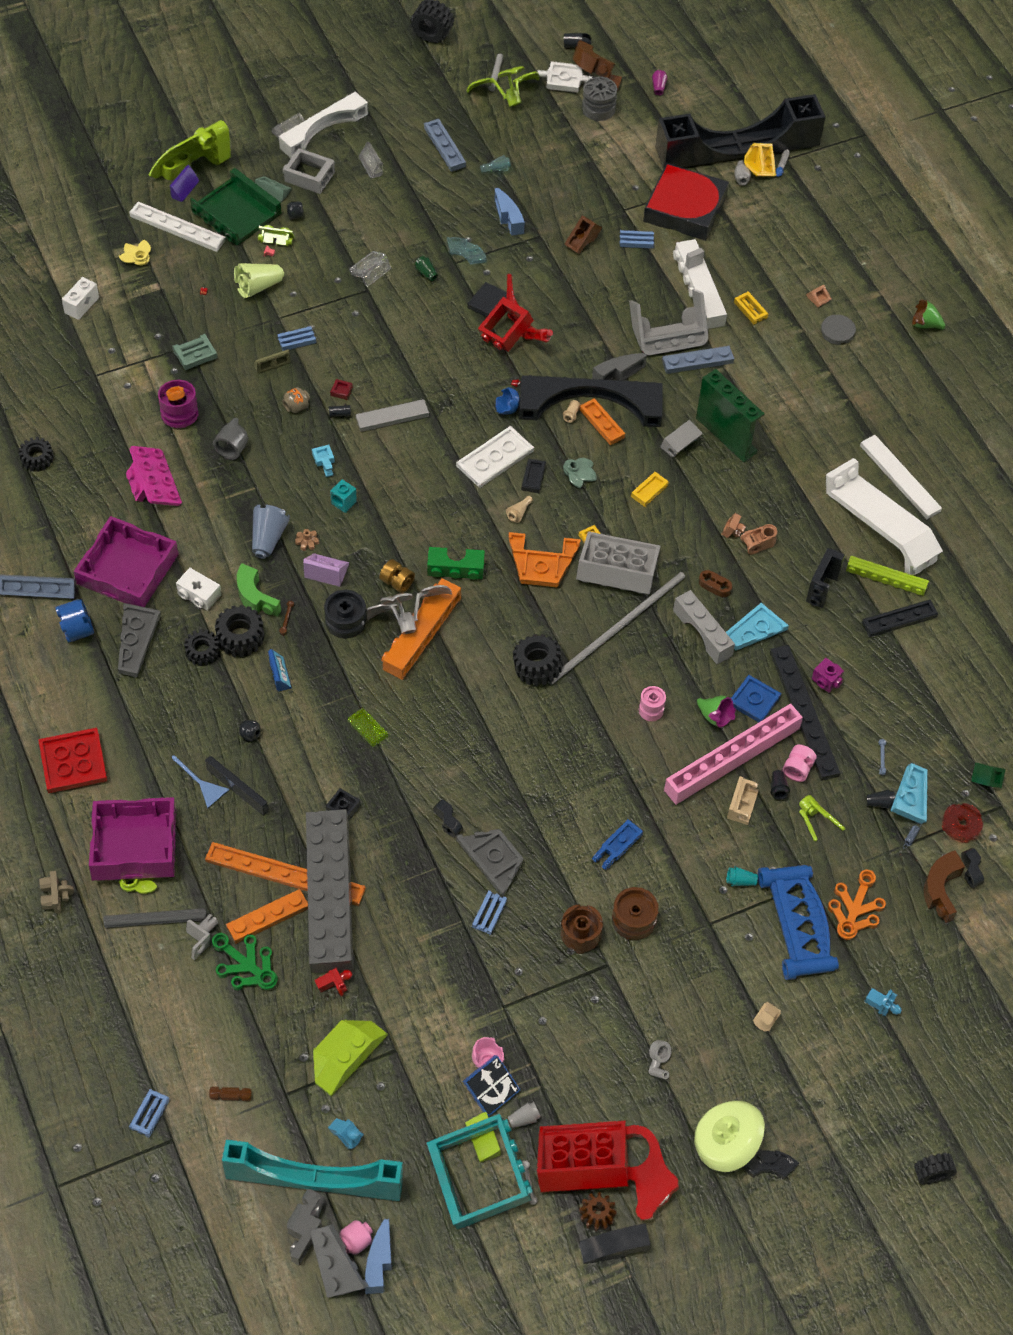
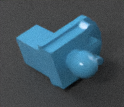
M872 988L865 999L867 1004L878 1009V1013L884 1016L887 1015L889 1010L895 1015L900 1014L902 1011L898 1004H894L897 994L893 993L892 990H889L885 996Z
M336 1118L328 1127L332 1134L337 1136L347 1149L356 1147L361 1140V1136H363V1133L349 1119L343 1121Z

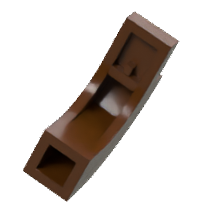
M956 850L936 860L929 871L924 885V898L928 909L936 907L939 917L943 918L945 923L953 921L957 911L945 892L944 884L961 876L965 868Z

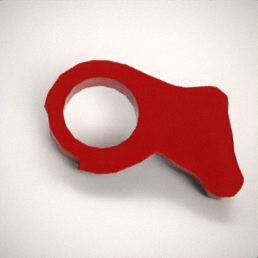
M626 1126L627 1140L633 1137H640L649 1143L650 1151L645 1162L635 1167L628 1166V1179L636 1182L638 1198L637 1216L642 1220L648 1221L653 1218L655 1212L669 1201L672 1194L679 1189L678 1178L666 1167L655 1135L643 1126Z

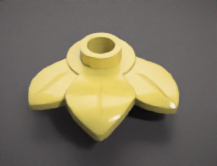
M146 240L141 241L138 247L125 244V253L119 255V258L125 263L145 265L150 260L149 253L151 247Z

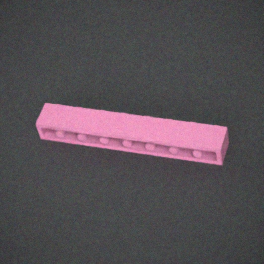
M792 704L787 705L668 777L665 782L664 791L675 805L799 730L803 717Z

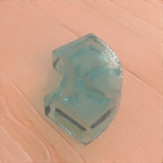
M447 238L450 254L463 256L468 260L469 264L485 263L487 261L485 253L478 245H474L462 238Z

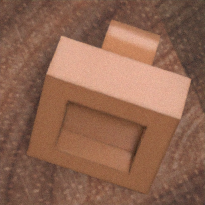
M734 513L727 521L721 535L726 538L731 534L739 537L746 528L744 524L739 523L741 516Z

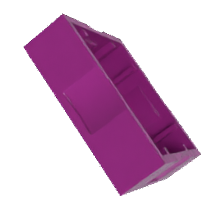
M110 516L97 535L93 546L85 553L73 571L76 584L120 602L145 607L178 556L177 542L154 532L144 531L133 524Z
M174 797L147 798L136 801H93L91 823L93 836L90 842L89 870L92 881L174 877L176 837Z

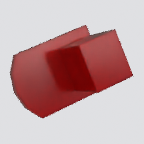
M337 968L314 981L321 993L336 986L342 997L344 996L343 992L347 991L344 981L351 978L352 972L344 970L342 973H339Z

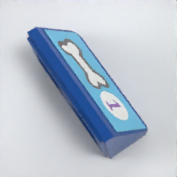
M270 649L268 651L269 662L276 689L278 691L291 689L284 657Z

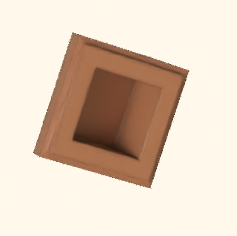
M824 284L806 294L807 298L817 307L832 300Z

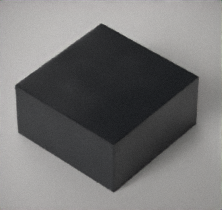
M339 788L327 803L326 811L346 809L348 819L350 820L361 806L360 799Z

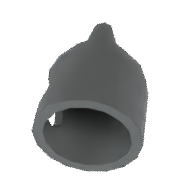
M237 417L225 425L213 440V446L217 453L231 460L239 457L248 442L247 432L238 424L239 419ZM218 441H226L227 447H221Z

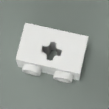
M82 277L62 298L65 314L79 320L99 298L97 284Z
M191 568L176 582L178 595L183 599L190 600L198 608L208 611L221 597L219 584Z

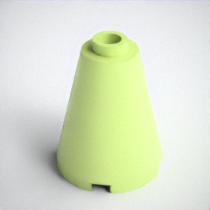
M240 263L234 269L235 283H239L240 287L237 290L243 298L251 297L281 282L284 277L283 269L276 264Z

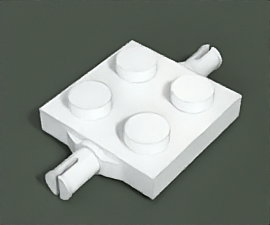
M551 62L548 71L538 70L539 77H547V89L578 92L579 85L592 78V76H584L582 68L575 64Z

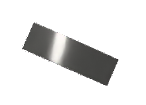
M645 353L630 354L605 361L593 367L592 379L624 381L646 366L647 355Z

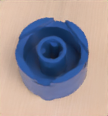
M82 599L55 607L58 617L61 618L59 622L62 632H65L68 643L94 634L90 617L86 612L87 609Z

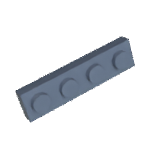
M437 119L424 123V129L450 171L466 167V161L441 121Z
M730 346L663 356L662 362L666 374L733 364L734 357Z
M0 574V594L74 599L75 579Z

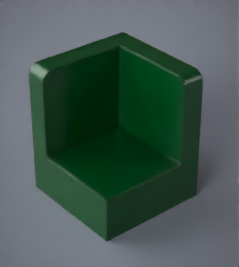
M975 762L971 781L986 786L1002 788L1006 769Z

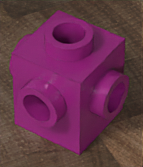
M825 658L814 669L811 679L820 688L830 692L834 687L837 689L842 684L844 670L838 664Z

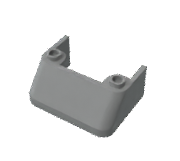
M692 289L694 307L686 308L683 311L682 323L650 328L648 319L641 316L640 304L633 300L629 301L632 328L641 351L647 355H654L704 345L708 340L704 293Z

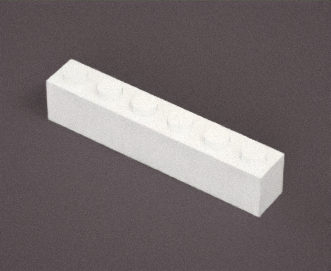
M696 239L676 243L673 256L678 261L679 272L683 274L684 284L689 288L690 298H693L692 289L704 293L707 329L725 326L727 313L704 258L703 263L690 269L685 266L687 253L699 249Z

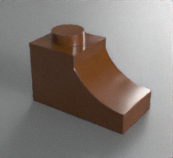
M582 215L565 245L580 254L587 244L594 242L602 227Z

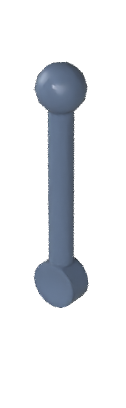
M881 739L879 740V745L881 746V768L879 774L885 775L884 746L886 741Z

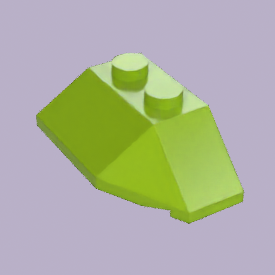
M341 1020L313 1050L315 1084L332 1097L388 1034L372 1021Z

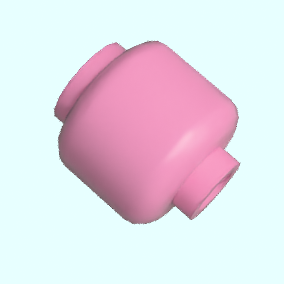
M355 1220L340 1231V1238L346 1246V1253L357 1255L372 1243L371 1234L373 1232L366 1222L361 1223Z

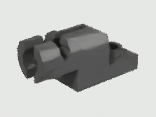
M307 1189L302 1197L304 1205L301 1203L297 1204L287 1222L288 1234L299 1240H296L290 1248L291 1261L298 1266L313 1244L310 1230L322 1227V1221L318 1217L325 1199L311 1189Z

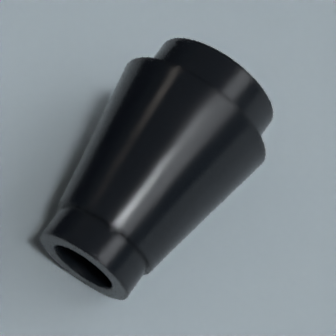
M782 770L772 772L770 793L777 800L786 799L790 793L789 785Z
M890 789L867 794V806L891 809L895 800V791H890Z

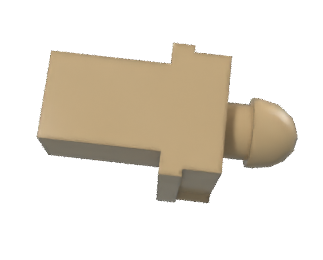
M766 1002L753 1021L759 1029L770 1031L781 1014V1010Z

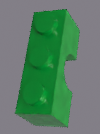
M429 547L427 576L470 578L472 580L483 579L485 550L466 549L465 557L462 560L454 561L447 555L448 548Z

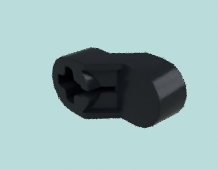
M443 799L440 800L433 807V811L444 821L442 825L443 831L455 838L463 830V826L452 816L454 811L452 805Z
M975 848L963 851L961 858L967 868V871L964 873L965 881L971 888L982 885L985 880L978 867L981 863V856Z

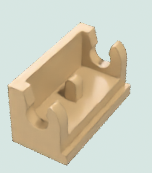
M739 777L727 819L748 825L759 789H756L758 786L756 782Z

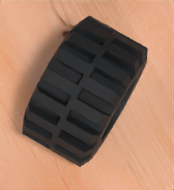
M424 0L413 13L411 26L414 28L413 31L417 33V36L423 38L424 41L427 40L430 43L442 42L454 25L453 13L450 12V9L444 3H440L439 0Z
M234 605L231 606V609H224V613L221 612L219 618L215 621V631L220 649L224 650L228 655L231 653L233 657L237 655L244 657L245 654L249 656L252 655V651L257 652L259 650L258 647L262 646L264 640L263 621L261 615H258V611L252 610V607L249 606L245 608L244 605L239 607ZM237 628L248 629V631L243 634L232 633V631Z
M534 634L532 637H525V640L521 639L519 644H516L514 647L513 661L515 671L522 682L526 681V684H534V686L539 684L546 685V682H553L554 678H558L559 673L562 672L563 663L560 646L552 637Z

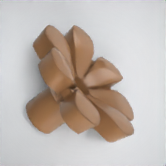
M304 529L303 533L298 532L295 544H301L300 549L302 551H305L307 547L313 550L315 548L314 544H319V539L316 538L317 532H310L309 529Z

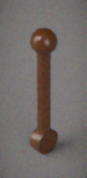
M293 601L287 602L288 608L283 627L279 629L281 635L287 634L286 626L291 608L294 606Z

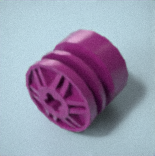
M171 380L160 387L158 400L163 422L174 428H184L193 424L198 417L196 392L193 385L184 380ZM176 386L184 388L185 396L178 401L168 400L166 395L168 389Z

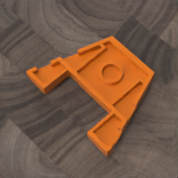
M509 532L508 539L520 583L558 587L580 547L581 539L564 538L562 553L524 550L525 534Z

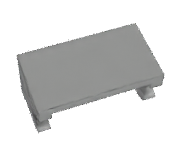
M688 420L664 438L661 448L673 458L681 450L701 437L703 433Z

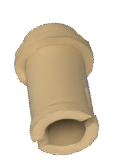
M576 400L571 401L568 409L563 412V419L568 423L575 421L581 404Z

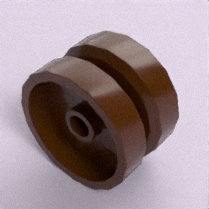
M640 887L624 889L617 895L613 905L612 924L620 936L629 940H640L653 932L658 916V902L655 896L650 891Z

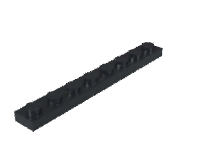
M789 645L772 648L770 655L788 700L803 717L800 730L807 747L816 754L817 758L814 765L820 780L839 777V768Z

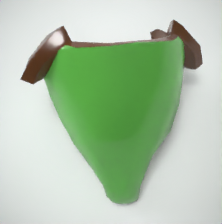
M921 299L915 307L917 311L913 317L912 325L917 328H937L943 330L945 323L939 311L932 303Z

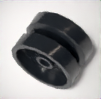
M347 589L338 590L326 599L324 605L326 628L332 635L343 639L353 638L365 629L367 622L365 600L360 594Z

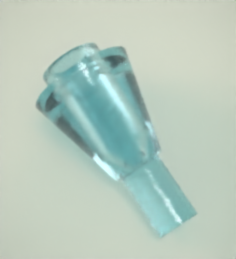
M504 154L489 164L481 165V172L488 170L508 171V167H511L509 157L505 158Z

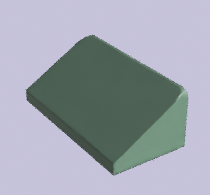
M265 176L255 179L257 185L280 202L291 192L290 187Z

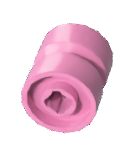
M649 686L641 693L639 714L646 721H657L663 716L666 695L661 688Z
M795 745L782 768L784 775L796 782L805 781L810 768L817 758L815 752L807 746Z

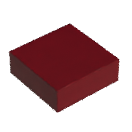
M336 379L330 391V396L347 400L353 388V383Z

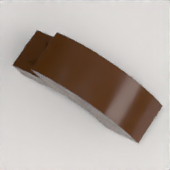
M579 40L573 54V61L591 74L595 73L601 77L610 78L615 63L593 52L594 46Z

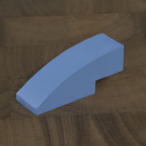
M495 188L494 200L501 224L508 223L511 236L524 234L525 222L517 205L506 193L499 188Z
M384 1219L370 1248L365 1272V1281L369 1286L365 1288L366 1294L384 1293L383 1271L391 1270L389 1219Z

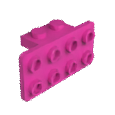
M131 446L129 450L134 462L127 470L126 477L130 483L135 500L143 502L145 497H147L148 502L152 504L180 506L182 501L163 451L156 448Z

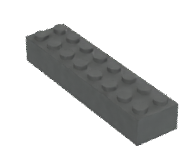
M345 809L306 812L309 964L312 973L329 972L335 968L338 971L354 970L349 819L347 811Z

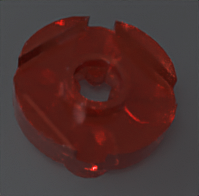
M953 804L944 813L942 829L951 838L962 843H968L980 834L983 828L982 815L977 808L970 804ZM958 820H966V825H961Z

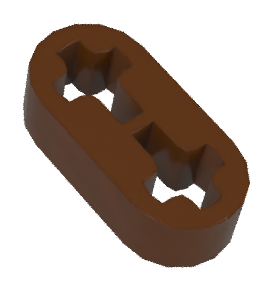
M710 570L700 573L699 585L719 597H728L731 594V581Z

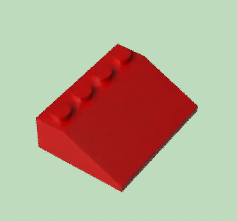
M626 1121L541 1126L539 1128L537 1162L540 1192L628 1186Z

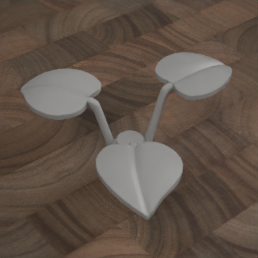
M444 585L422 589L416 596L414 616L411 615V612L404 613L401 603L412 599V594L402 593L393 597H384L380 600L382 604L366 609L367 619L369 620L385 611L393 610L400 625L401 634L414 633L417 631L415 621H418L417 613L420 597L440 594L452 595V591ZM398 605H399V609H400V612H401L400 616H399V614H398V612H397V610H396V608L398 607Z

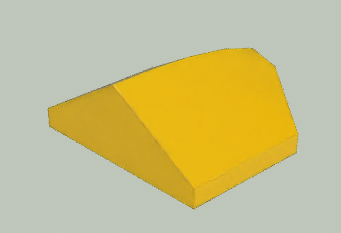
M753 143L744 156L745 166L755 176L775 177L776 171L772 144Z

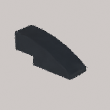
M646 1223L613 1230L579 1241L583 1265L627 1257V1254L648 1251L651 1246Z

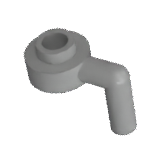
M656 1040L652 1043L649 1050L650 1057L653 1059L649 1068V1074L662 1079H668L669 1072L659 1069L660 1063L666 1062L670 1058L671 1046L668 1042Z

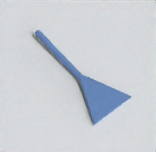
M172 756V759L200 784L207 809L229 791L228 788L200 780L176 756Z

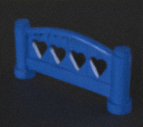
M807 865L776 869L763 867L758 869L760 887H771L790 958L782 961V971L785 980L796 979V976L833 972L839 968L837 957L830 956V932L826 913L815 888L809 881V878L813 877V870L811 866ZM795 885H800L803 888L802 893L805 898L800 899L787 892ZM800 903H805L808 906L807 911L810 916L805 917L792 912V910ZM810 921L813 924L811 929L814 930L815 934L809 935L797 929L804 922ZM813 939L818 942L817 948L820 950V953L815 954L802 947Z

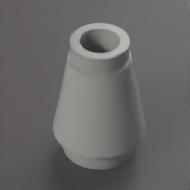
M534 1102L526 1103L508 1116L512 1128L536 1123L537 1119L541 1118Z

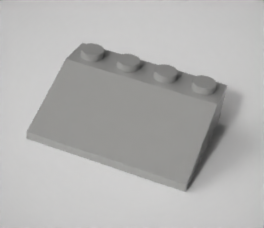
M588 531L579 559L576 580L650 594L660 546Z

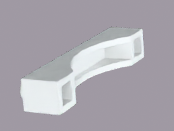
M356 92L346 96L280 135V149L291 158L298 148L305 150L310 139L320 130L337 123L356 122L368 115V102Z

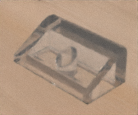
M299 112L275 126L271 131L279 138L280 135L305 120Z
M367 142L359 155V159L370 178L382 176V162L371 143Z

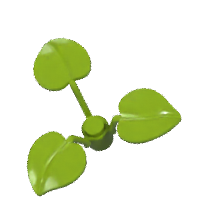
M524 66L514 67L498 73L499 78L508 75L510 89L506 90V94L494 78L480 79L471 83L467 88V94L471 89L479 85L492 82L503 95V98L507 99L509 107L521 104L519 82L539 80V73L536 71L530 72L514 79L513 83H516L515 89L513 88L511 74L523 71Z

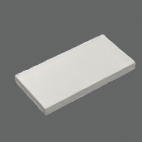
M509 426L457 461L456 466L481 488L534 452V447L514 428Z

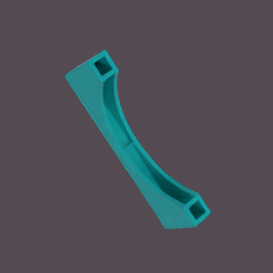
M226 1140L222 1157L225 1177L230 1180L400 1201L403 1162L380 1159L374 1163L362 1166H318L283 1159L266 1153L248 1142Z

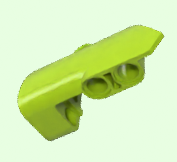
M220 120L206 128H198L193 136L167 150L156 161L148 175L155 179L163 176L167 180H174L187 165L191 167V162L202 156L216 165L230 159L231 150L228 126L224 121Z

